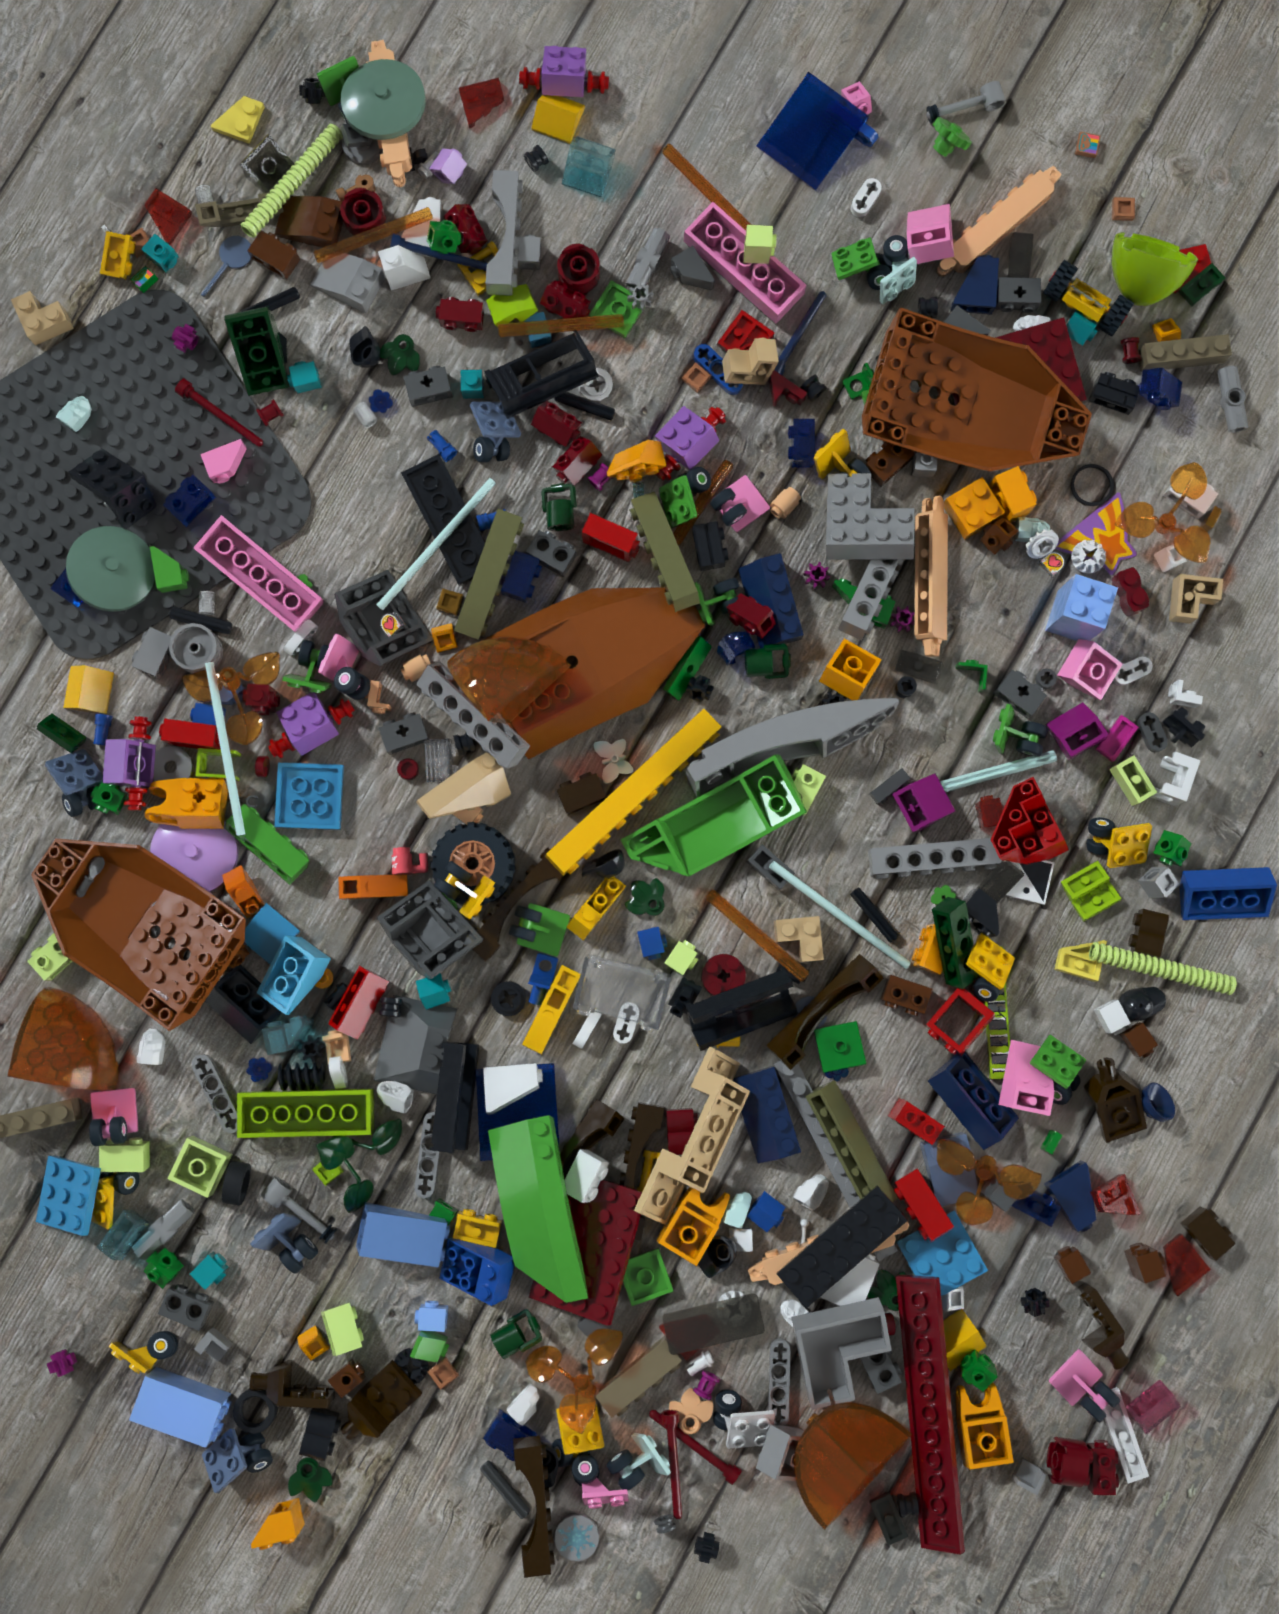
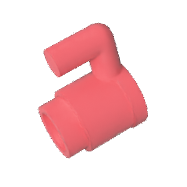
M410 847L393 848L392 875L426 873L428 871V853L419 854L420 865H413Z

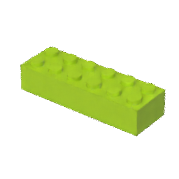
M374 1088L243 1091L237 1093V1138L371 1135L374 1133Z

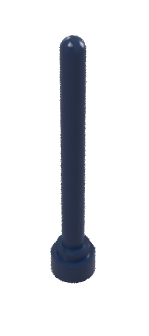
M395 233L392 235L390 248L399 245L415 253L486 271L487 262L453 253L442 254L431 250L430 247L405 241V238H401L402 235Z
M824 291L818 293L778 358L779 362L774 370L782 376L785 373L786 361L826 298Z

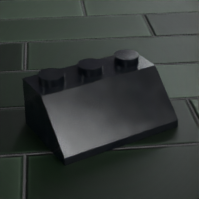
M240 964L216 983L204 1002L246 1041L252 1044L269 1029L283 1012L257 994L261 983Z

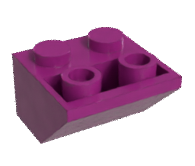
M1083 702L1045 724L1068 761L1102 742L1109 735L1099 718Z
M936 773L913 782L893 793L912 832H919L956 812Z

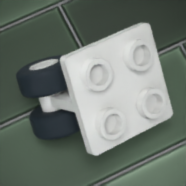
M733 1390L720 1391L715 1398V1408L717 1411L713 1413V1423L721 1430H728L727 1448L763 1446L770 1424L774 1425L775 1412L770 1410L739 1413L742 1405L740 1395Z

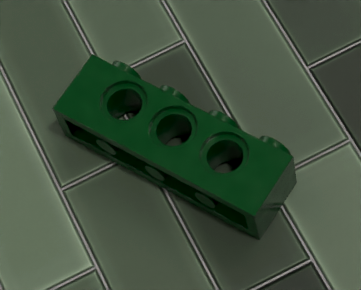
M947 897L932 909L945 984L964 989L979 977L978 973L966 965L974 946L966 901Z

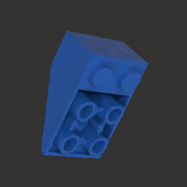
M448 1238L439 1278L493 1306L507 1299L514 1262L511 1255L499 1249Z

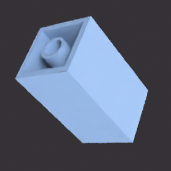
M1075 574L1057 591L1045 631L1078 641V639L1090 641L1105 630L1118 587Z
M156 1367L144 1377L129 1421L206 1448L211 1442H215L217 1436L219 1437L224 1427L222 1419L231 1408L232 1401H229L232 1393Z

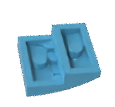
M266 903L245 928V943L271 965L284 937L297 936L300 930Z

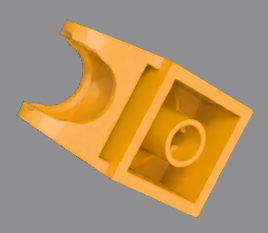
M176 778L154 781L149 785L151 794L165 798L161 805L153 806L145 811V818L150 822L179 826L180 829H224L228 789L224 778Z
M689 1187L677 1202L667 1226H663L656 1241L697 1266L719 1228L730 1199V1194L724 1192L713 1204L705 1205L701 1201L700 1191ZM688 1228H690L689 1232L692 1233L689 1238L686 1236V1238L683 1239V1231L685 1229L687 1230Z
M992 1382L985 1389L984 1399L978 1404H972L964 1386L958 1385L955 1395L956 1422L963 1465L971 1470L1014 1463L1007 1417L1004 1414L995 1383ZM987 1437L988 1441H984L985 1445L981 1443L982 1439Z

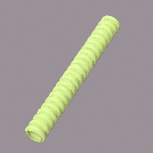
M329 124L323 130V133L315 139L311 147H308L303 156L299 157V161H296L295 165L291 166V170L286 172L287 175H283L278 184L274 186V189L270 190V194H267L266 198L261 200L262 203L257 205L258 208H254L249 217L245 218V222L240 224L242 230L248 236L253 238L257 236L261 228H264L265 224L269 223V219L274 217L273 214L278 212L277 209L280 210L286 200L290 199V195H293L294 191L298 190V186L303 184L302 181L305 182L307 177L311 175V172L323 161V158H326L331 149L335 148V144L342 140V132L336 125Z
M1094 942L1089 950L1090 960H1096L1098 963L1103 961V964L1106 965L1109 963L1110 966L1116 965L1118 968H1129L1130 971L1135 970L1138 973L1142 971L1143 974L1148 973L1150 976L1155 975L1158 978L1161 976L1162 979L1168 978L1170 981L1174 980L1182 984L1187 983L1195 987L1200 986L1202 989H1213L1214 992L1226 993L1227 995H1232L1236 989V978L1234 976L1229 977L1227 974H1216L1215 971L1210 972L1207 969L1203 971L1202 968L1190 967L1182 963L1177 964V962H1171L1170 960L1164 961L1163 958L1158 959L1155 956L1151 958L1150 955L1145 956L1143 953L1138 955L1135 951L1132 953L1130 950L1125 951V949H1119L1118 947L1112 948L1111 945L1106 946L1103 943L1099 945L1098 942Z

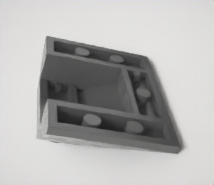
M389 570L335 593L336 605L342 626L362 657L379 666L433 641L402 590L384 610H381L376 605L396 583ZM386 614L393 615L401 625L390 637L387 636L381 626V620Z
M430 880L377 917L397 950L420 975L429 979L434 978L483 942V938L442 893L433 886Z
M393 995L392 998L403 999L399 1009L401 1017L388 1016L374 1081H396L414 1090L437 1094L439 1072L443 1064L441 1063V1060H443V1055L441 1054L444 1052V1048H441L442 1042H448L457 1008L438 1005L425 1009L420 1000Z

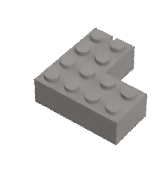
M852 473V477H847V474H828L826 560L914 559V508L871 509V473Z
M879 1297L791 1317L811 1410L831 1406L827 1389H831L835 1404L855 1400L848 1360L892 1351L885 1312Z

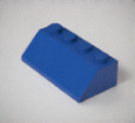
M1269 867L1183 871L1179 886L1182 920L1269 917L1277 883Z

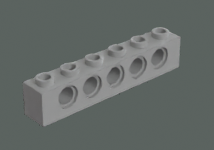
M904 559L870 560L838 630L859 640L863 639L865 633L870 634L874 626V622L871 621L872 617H878L883 606L879 602L881 599L886 600L891 589L887 585L889 582L894 583L899 572L895 568L897 565L901 566Z
M441 662L428 664L416 683L422 689V693L430 697L439 709L445 711L454 723L460 725L469 737L475 739L484 751L490 753L500 766L507 769L518 765L530 745Z
M991 838L871 848L868 850L870 876L876 875V879L890 878L889 874L897 873L898 877L911 876V872H919L920 875L933 874L932 870H941V874L953 873L954 868H962L963 872L975 871L976 866H984V870L997 869V865L1003 863L991 842ZM976 849L981 850L983 853L981 861L974 858V851ZM954 851H958L962 855V860L959 863L952 859ZM932 853H937L940 856V863L938 865L931 862L930 856ZM910 855L918 857L919 864L917 866H912L909 863ZM889 857L896 858L898 862L896 868L888 866L887 859Z

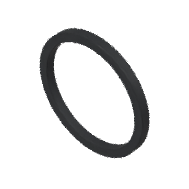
M1084 465L1072 476V494L1083 505H1101L1112 495L1114 488L1113 478L1109 471L1100 465ZM1086 468L1099 469L1109 479V493L1106 498L1099 502L1091 503L1084 501L1075 491V478L1080 471Z

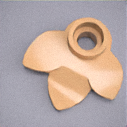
M689 1388L683 1393L680 1402L670 1401L669 1410L679 1411V1426L686 1434L697 1433L701 1423L711 1418L714 1407L712 1400L701 1402L699 1395L693 1392V1388ZM687 1419H693L694 1424L692 1426H688L686 1424Z

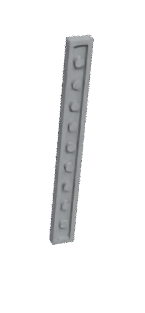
M779 1060L774 1063V1066L849 1208H851L860 1198L805 1097L813 1090L798 1063L789 1070ZM894 1244L891 1247L873 1253L877 1260L880 1261L898 1250Z

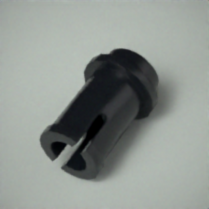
M343 982L337 984V988L324 1001L333 1011L336 1010L348 987Z

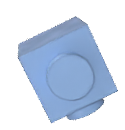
M425 1301V1304H421L419 1310L415 1311L414 1322L418 1324V1331L445 1332L447 1328L448 1305H438V1301Z

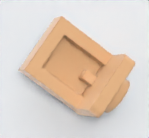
M371 680L370 691L365 697L368 699L367 706L373 709V713L385 714V711H391L392 707L389 704L380 703L382 684L379 681Z
M333 1030L329 1031L328 1035L322 1036V1041L326 1045L328 1064L330 1057L337 1056L342 1057L343 1063L351 1061L348 1035Z

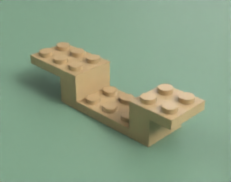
M708 1048L691 1085L695 1090L708 1096L707 1102L682 1156L680 1157L662 1148L634 1211L667 1226L685 1185L702 1193L705 1192L750 1093L746 1088L733 1082L740 1066L739 1062L715 1048Z

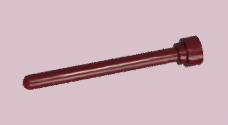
M185 378L179 381L175 388V393L181 397H190L256 446L260 447L263 445V440L194 391L191 382Z
M651 1410L649 1413L650 1418L665 1428L664 1424H662L661 1414L656 1410ZM676 1427V1437L723 1472L724 1480L729 1484L733 1485L736 1482L742 1469L735 1464L733 1466L730 1463L727 1465L688 1434L684 1433L679 1427Z
M665 1410L661 1413L662 1424L667 1428L673 1516L675 1519H680L682 1517L676 1439V1427L680 1422L679 1411Z

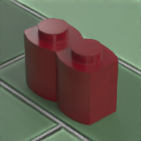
M1134 567L1120 571L1112 577V586L1118 587L1116 594L1120 597V607L1127 617L1140 613L1149 607L1148 595L1141 587L1140 575Z
M693 1108L666 1109L669 1152L676 1155L683 1154L694 1126L698 1121V1114L693 1113Z

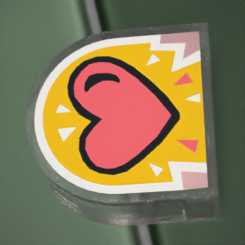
M1053 551L1045 555L1038 563L1053 578L1063 569L1065 559L1062 554Z
M395 612L384 614L380 620L381 629L388 638L396 635L406 626L402 618Z

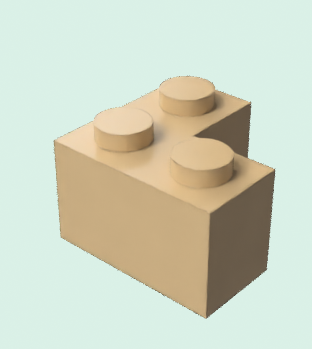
M31 291L11 299L27 337L35 346L74 329L66 310L59 301L42 308L38 299Z
M755 338L749 350L728 349L722 360L725 383L765 385L779 362L775 339Z
M1180 574L1174 578L1169 621L1190 624L1197 620L1199 604L1215 605L1221 601L1223 579Z
M819 916L774 921L776 943L798 941L800 962L824 960Z

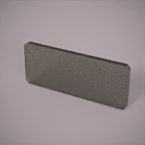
M754 1293L670 1312L662 1316L668 1349L672 1355L760 1335L765 1331L758 1297Z

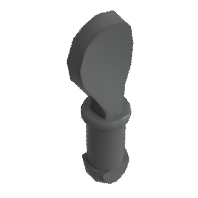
M98 856L90 861L88 865L89 874L84 876L79 888L76 889L75 894L78 898L86 895L91 883L94 882L93 878L104 868V858Z

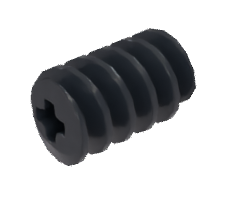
M305 1062L303 1069L300 1068L299 1063L295 1064L294 1069L291 1068L290 1063H287L286 1069H283L282 1064L279 1063L278 1082L282 1091H286L288 1086L291 1091H294L297 1086L299 1090H304L306 1086L308 1090H313L314 1086H316L317 1090L323 1088L326 1078L325 1062H322L321 1068H318L317 1063L314 1062L312 1069H309L307 1062Z

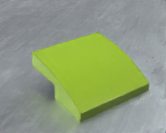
M527 284L513 287L512 295H493L486 300L493 322L499 330L515 318L522 323L538 311Z
M1099 861L1092 863L1060 882L1083 922L1121 901V897L1110 883V877Z

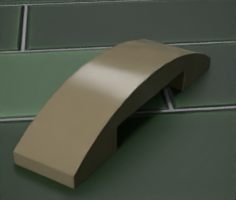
M270 192L258 194V198L225 204L217 205L216 201L195 204L199 225L204 227L240 225L242 222H245V218L249 217L254 208H258L257 205L262 203L261 200L266 198V195L270 194ZM283 207L280 210L277 209L278 212L273 215L276 216L283 213Z

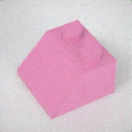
M1078 639L1057 676L1072 687L1098 700H1102L1122 663L1094 641Z

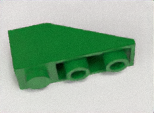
M835 579L832 587L849 605L858 587L851 585L852 583L846 579ZM887 595L886 600H880L879 604L883 605L878 617L873 616L871 620L875 626L883 629L886 628L896 602L889 595Z

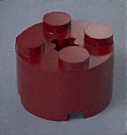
M355 188L344 196L340 211L345 226L357 239H367L378 235L384 230L386 214L377 193L366 188Z
M580 243L564 248L557 261L559 281L564 282L568 286L567 288L574 292L578 291L584 294L591 291L598 285L600 278V262L597 253L592 248L590 249Z
M719 954L711 957L704 964L701 971L702 984L707 992L713 996L743 985L746 979L743 964L736 957L729 954ZM721 970L729 973L726 982H722V979L717 977V975L721 974Z
M1054 1437L1053 1439L1056 1441L1049 1444L1046 1462L1047 1467L1051 1468L1052 1475L1048 1474L1050 1482L1052 1484L1072 1487L1088 1486L1090 1483L1089 1464L1093 1461V1451L1088 1449L1083 1440Z

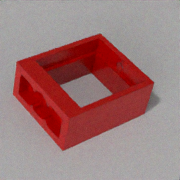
M589 514L582 530L583 543L628 563L632 557L636 558L640 548L638 533L595 514Z
M164 718V723L160 725L159 736L161 740L172 746L193 749H221L216 725Z
M957 988L926 1024L929 1029L927 1033L936 1041L940 1038L946 1043L944 1047L951 1054L955 1055L958 1053L962 1056L994 1019L995 1013L965 988ZM958 998L983 1018L960 1045L936 1026L938 1021Z
M901 1098L898 1099L888 1114V1117L931 1145L934 1144L945 1127Z

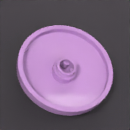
M224 821V829H180L179 826L161 824L153 836L150 852L207 891L212 892L224 884L222 875L235 869L239 848L237 839L225 829L226 821Z

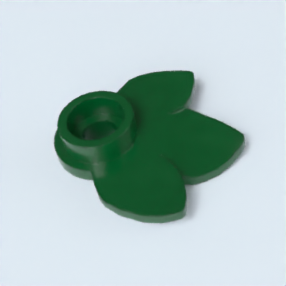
M406 334L398 335L393 342L385 343L380 349V357L388 359L387 365L391 375L399 374L405 367L411 371H418L420 355L414 350V341L410 336ZM402 341H405L407 344L405 349L400 348Z
M657 878L653 879L650 884L641 880L632 881L631 893L633 898L625 903V907L635 915L647 913L650 916H657L661 914L665 907L664 900L662 899L665 891L662 882ZM656 901V907L650 908V903Z
M879 1269L877 1274L878 1287L870 1288L867 1295L869 1299L879 1297L882 1306L886 1305L890 1310L899 1311L898 1303L894 1304L892 1302V1298L898 1296L896 1276L894 1277L893 1274L886 1270ZM902 1271V1272H900L899 1274H897L896 1276H898V1275H906V1274H905L904 1271Z
M305 1457L301 1459L297 1465V1471L289 1478L288 1490L290 1496H295L303 1491L312 1502H317L322 1494L323 1486H331L333 1483L331 1473L328 1469L319 1466L314 1458ZM305 1465H310L312 1471H306Z

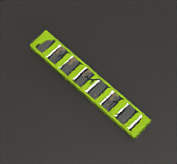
M1006 983L1004 988L1000 990L996 1000L991 1002L984 1001V1005L995 1013L994 1019L986 1027L989 1079L1004 1078L1009 1053L1010 1034Z

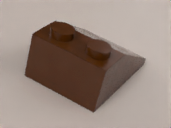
M290 196V199L286 200V203L282 205L283 213L279 215L274 235L308 245L336 250L344 222L340 211L342 201L322 196Z

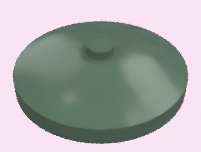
M390 59L370 61L355 69L345 81L341 92V106L349 125L359 134L378 140L393 139L410 131L421 119L426 105L423 83L418 74L408 65Z
M102 526L91 529L76 539L67 556L66 575L74 593L93 608L110 612L130 609L142 602L153 587L155 575L150 548L138 535L127 529L115 526Z

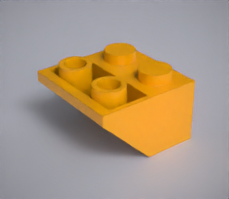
M646 440L615 454L607 471V476L617 478V480L627 479L630 482H638L645 475L657 474L659 469L666 467L661 442Z
M930 924L926 928H922L919 935L921 944L919 948H915L911 960L914 961V967L941 975L943 968L935 924Z
M299 1498L279 1502L275 1505L252 1541V1549L259 1547V1550H264L272 1547L274 1543L289 1544L295 1541V1538H297L305 1525Z

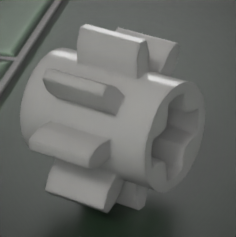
M638 282L635 288H629V292L632 295L627 296V301H633L632 309L639 308L643 311L644 307H651L652 302L649 299L654 298V293L648 292L649 285L642 286Z

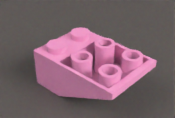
M950 204L908 212V252L910 259L912 257L917 259V264L954 257Z
M1011 1040L998 1105L1050 1116L1054 1099L1053 1080L1030 1064V1061L1041 1046Z

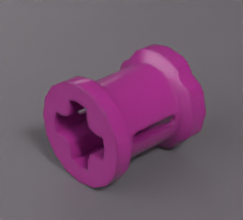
M604 463L600 464V468L592 476L589 475L587 477V480L598 491L602 490V486L610 478L613 479V477L607 476L609 468Z
M703 1370V1376L698 1386L694 1387L693 1392L704 1399L711 1400V1393L716 1383H719L721 1379L715 1374Z

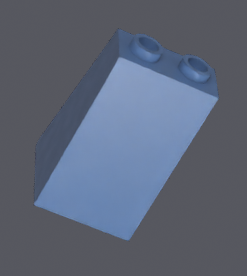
M366 1202L363 1207L356 1248L359 1256L439 1268L440 1261H443L445 1257L443 1243L444 1239H448L450 1226L447 1225L444 1218Z

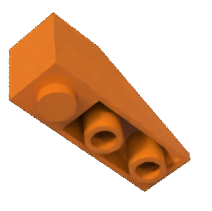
M407 874L338 877L339 899L342 900L403 897L408 895Z

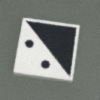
M1045 860L1022 864L1009 861L1001 895L1045 905L1054 862Z

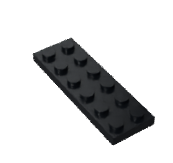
M439 454L401 472L434 539L465 506ZM470 513L439 547L459 586L473 579L485 545Z
M876 1185L777 1271L776 1274L807 1309L905 1224L908 1219L882 1189Z

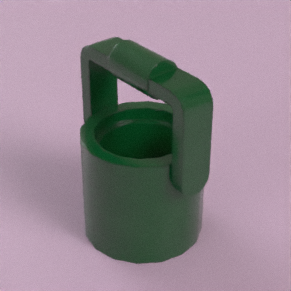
M560 483L543 488L541 491L542 510L546 513L547 529L550 531L574 529L573 508L577 507L575 487L571 484ZM570 490L571 500L557 499L548 501L547 493H559Z
M786 644L764 645V648L745 649L744 651L746 677L764 676L766 679L785 678L789 675L791 654ZM784 650L782 654L784 671L773 672L772 651Z
M527 1309L509 1318L506 1325L490 1334L496 1350L504 1360L516 1352H524L542 1341L541 1327L536 1317ZM526 1316L533 1333L536 1335L535 1338L528 1342L517 1324V1321Z

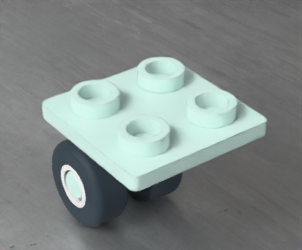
M893 235L884 242V265L888 266L892 272L880 281V302L882 304L894 300L898 293L904 289H909L916 281L917 259L912 257L908 260L907 240L900 235Z
M639 1433L631 1435L642 1451L634 1460L629 1450L625 1449L610 1459L606 1465L611 1474L619 1472L621 1475L618 1484L622 1490L627 1489L628 1491L642 1481L645 1474L639 1465L646 1461H649L658 1474L668 1476L671 1473L668 1468L670 1466L668 1460L664 1455L658 1454L655 1449L657 1445L649 1435L646 1436Z

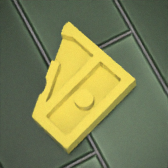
M243 96L212 123L211 129L212 131L250 144L265 106L262 102Z
M1102 940V941H1099L1098 943H1099V945L1102 944V943L1106 945V944H1107V941ZM1093 943L1060 948L1054 970L1097 982L1099 981L1102 962L1098 963L1096 960H1090L1089 950Z

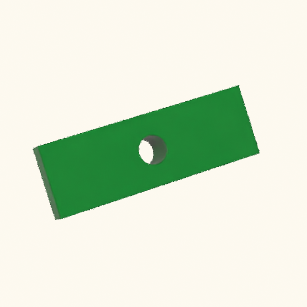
M701 636L695 639L683 655L663 690L678 701H680L686 691L691 677L695 676L712 648Z

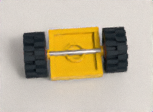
M1064 259L1050 278L1043 294L1057 302L1066 289L1067 292L1062 301L1068 307L1082 312L1087 319L1098 322L1102 315L1106 314L1098 328L1112 337L1128 316L1127 314L1134 303L1120 294L1110 308L1109 304L1112 299L1078 278L1073 283H1070L1078 268Z

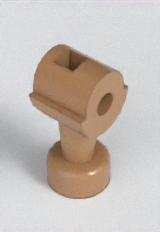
M360 174L356 178L354 186L347 190L341 187L335 191L339 200L343 202L344 196L355 188H366L372 192H375L376 188L370 175L361 176Z

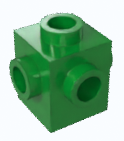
M430 221L427 243L431 250L439 253H456L457 245L461 243V233L451 221Z
M101 782L100 786H95L91 794L96 810L107 814L109 811L116 815H119L128 796L120 791V786Z
M1164 830L1160 840L1155 845L1153 853L1160 858V863L1169 867L1172 864L1181 867L1183 861L1188 856L1192 843L1183 835Z
M164 1248L159 1253L155 1251L146 1260L148 1265L144 1272L150 1281L155 1282L163 1289L178 1275L184 1265L177 1259L174 1253Z
M975 1349L961 1361L960 1367L963 1380L969 1385L973 1384L982 1392L998 1377L992 1360L986 1354H980Z

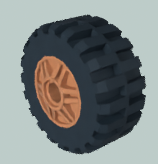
M467 822V825H456L454 829L446 831L442 839L439 838L436 843L437 847L432 853L431 869L433 870L432 876L434 881L439 877L443 880L446 879L449 872L445 870V867L449 861H453L471 874V878L467 883H463L460 880V883L471 891L475 889L484 875L495 882L493 886L495 889L488 899L485 898L480 904L481 906L498 900V897L505 894L513 881V875L516 871V859L510 843L498 830L487 824ZM474 859L478 860V867L470 870L469 863ZM456 886L460 894L453 901L464 905L470 895Z

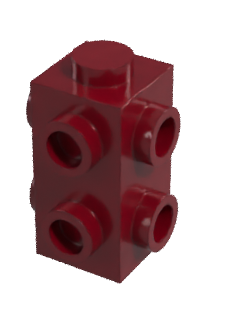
M455 204L443 216L444 220L453 222L461 233V243L457 245L460 253L476 254L481 251L482 246L488 240L470 204Z
M554 280L547 285L539 304L543 305L548 312L560 315L569 324L576 325L580 321H584L590 312L588 307L591 301L586 299L584 294L567 288L568 286L564 282Z
M454 297L441 299L440 306H436V319H439L440 326L446 330H456V328L464 329L468 332L483 330L485 311L483 302L476 299L460 301Z
M546 401L537 408L530 425L535 427L540 433L554 439L557 444L567 447L571 442L579 438L581 434L579 429L582 422L577 420L574 415L560 409L555 403Z
M580 436L572 442L570 448L557 459V462L552 467L557 472L556 477L562 483L566 484L568 482L575 486L597 464L602 453L591 440Z
M740 593L737 596V601L726 607L729 613V620L735 626L740 625L745 628L749 634H755L763 638L776 625L773 611L770 607L757 603L753 597H747Z
M247 683V689L243 691V702H246L245 705L252 709V712H256V715L269 716V712L276 713V707L280 706V695L270 685Z
M1094 1440V1443H1087L1088 1449L1093 1451V1461L1089 1464L1090 1483L1088 1490L1093 1495H1116V1488L1119 1487V1477L1115 1465H1118L1119 1462L1117 1450L1106 1440Z

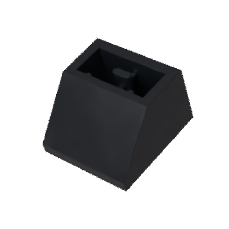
M972 889L963 899V901H966L969 922L976 927L974 930L978 934L983 933L988 938L998 936L1000 931L996 901L982 889Z

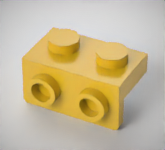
M106 231L100 268L101 275L127 280V275H131L132 263H130V256L134 254L136 242L133 241L131 235Z
M463 1209V1212L459 1211L457 1213L453 1234L454 1239L496 1248L502 1220H497L498 1216L487 1213L485 1217L476 1215V1211L471 1209Z

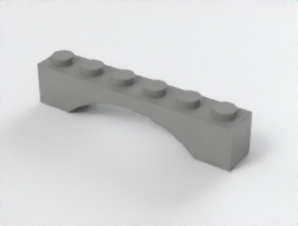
M493 170V201L500 208L505 218L506 232L500 249L487 264L486 291L489 295H512L513 287H517V274H514V268H518V255H515V249H519V236H516V231L521 228V218L517 217L518 212L522 211V199L519 198V193H523V180H519L518 171Z

